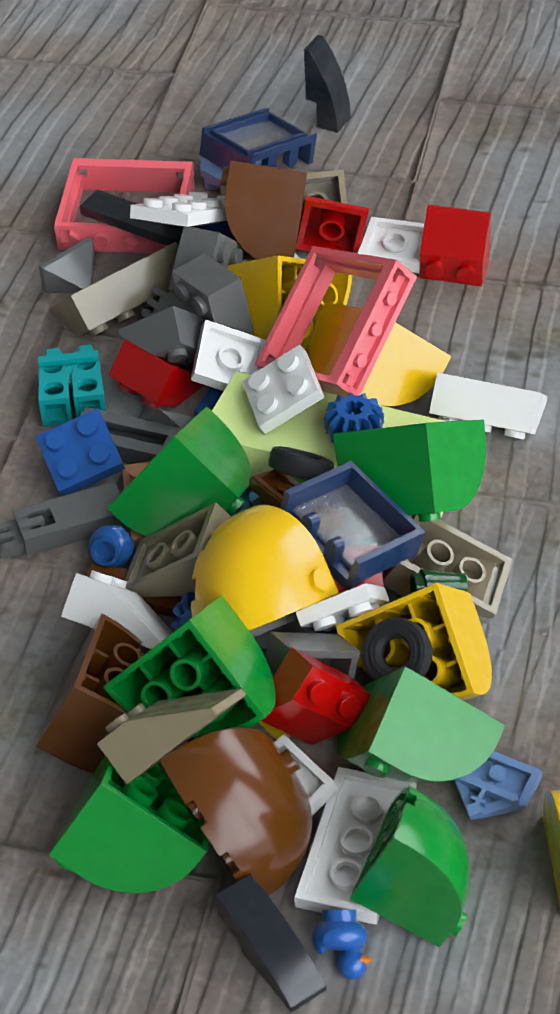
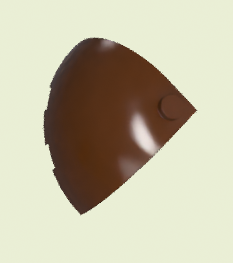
M231 160L229 167L223 166L220 186H226L225 212L228 225L237 242L254 258L262 259L277 255L294 258L307 172Z
M103 613L100 615L77 654L55 698L36 748L79 769L94 773L105 756L97 743L109 735L105 727L122 714L128 713L108 694L103 686L146 654L140 648L142 641L112 618Z
M231 728L198 737L160 759L184 803L188 804L200 822H204V825L200 828L218 855H222L229 867L234 870L232 873L237 881L252 874L264 891L270 895L289 879L300 864L308 847L312 829V812L307 793L295 774L301 767L288 748L281 752L274 741L261 731L250 728Z

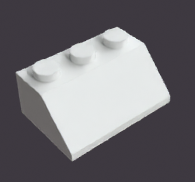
M437 373L429 413L438 415V419L443 421L484 419L485 432L491 433L493 426L504 428L505 436L524 439L526 433L535 435L548 396L535 391Z

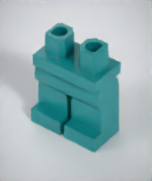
M82 345L75 349V353L62 354L61 350L53 348L46 349L44 356H38L39 407L43 427L61 425L73 419L70 393H73L76 418L82 414L85 407L99 408V410L106 411L98 350H94L91 345Z

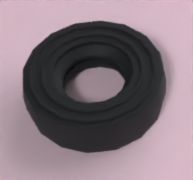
M283 446L273 447L268 460V465L273 469L307 480L334 469V463L323 456Z
M399 617L387 618L375 624L367 633L362 646V662L367 673L374 680L400 669L390 667L384 658L385 647L394 638L404 639L410 648L409 659L400 668L406 666L421 676L428 672L432 661V644L427 633L417 623Z

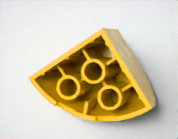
M277 255L228 265V270L239 276L242 280L254 328V333L250 335L267 340L306 259ZM335 273L300 344L305 351L309 350L313 329L325 303L347 305L352 275Z
M325 303L316 321L309 344L308 357L314 372L331 375L363 308ZM395 322L361 394L366 393L368 399L377 398L378 405L398 406L410 403L423 396L435 385L437 373L444 372L451 356Z
M258 505L231 516L210 534L212 537L205 549L199 552L193 571L192 580H196L195 601L191 602V612L193 618L222 595L250 631L336 595L339 592L319 546L304 525L280 508L270 505Z
M435 583L335 626L338 635L342 636L360 651L357 666L366 671L362 662V646L367 633L372 627L387 618L400 617L413 621L427 633L432 644V661L428 672L423 676L424 678L461 700L474 698L489 691L492 680L490 654L471 594ZM394 638L389 641L384 650V658L392 668L402 667L410 656V648L402 638Z

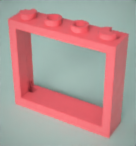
M73 158L54 224L57 250H67L88 237L93 240L94 251L155 253L167 247L166 245L105 223L75 222L83 190L97 189L101 191L160 192L189 195V192H194L195 187L193 162ZM79 169H87V174H81ZM177 172L184 173V176L178 177Z
M312 246L258 356L255 366L262 369L284 353L301 344L335 273L376 279L331 375L315 372L323 392L347 397L351 391L353 395L359 396L417 276L395 259Z

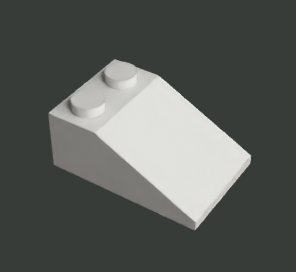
M93 570L89 577L76 573L61 617L93 628L103 613L131 631L142 641V646L153 649L173 633L138 593L125 589L127 581Z

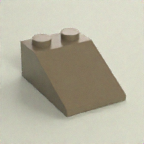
M214 503L141 539L125 578V581H127L125 589L136 592L141 597L183 596L191 591L195 593L196 580H192L199 552L205 549L212 537L210 534L231 516L217 503Z
M412 515L411 518L425 531L417 556L414 559L410 557L386 569L383 574V586L404 597L411 594V574L419 573L420 569L465 573L468 593L471 594L477 614L493 618L497 613L513 559L441 520L419 522L418 515Z
M240 688L161 700L148 708H145L141 703L127 714H122L106 726L105 729L109 735L97 743V745L125 783L128 784L158 764L161 758L179 748L247 694Z

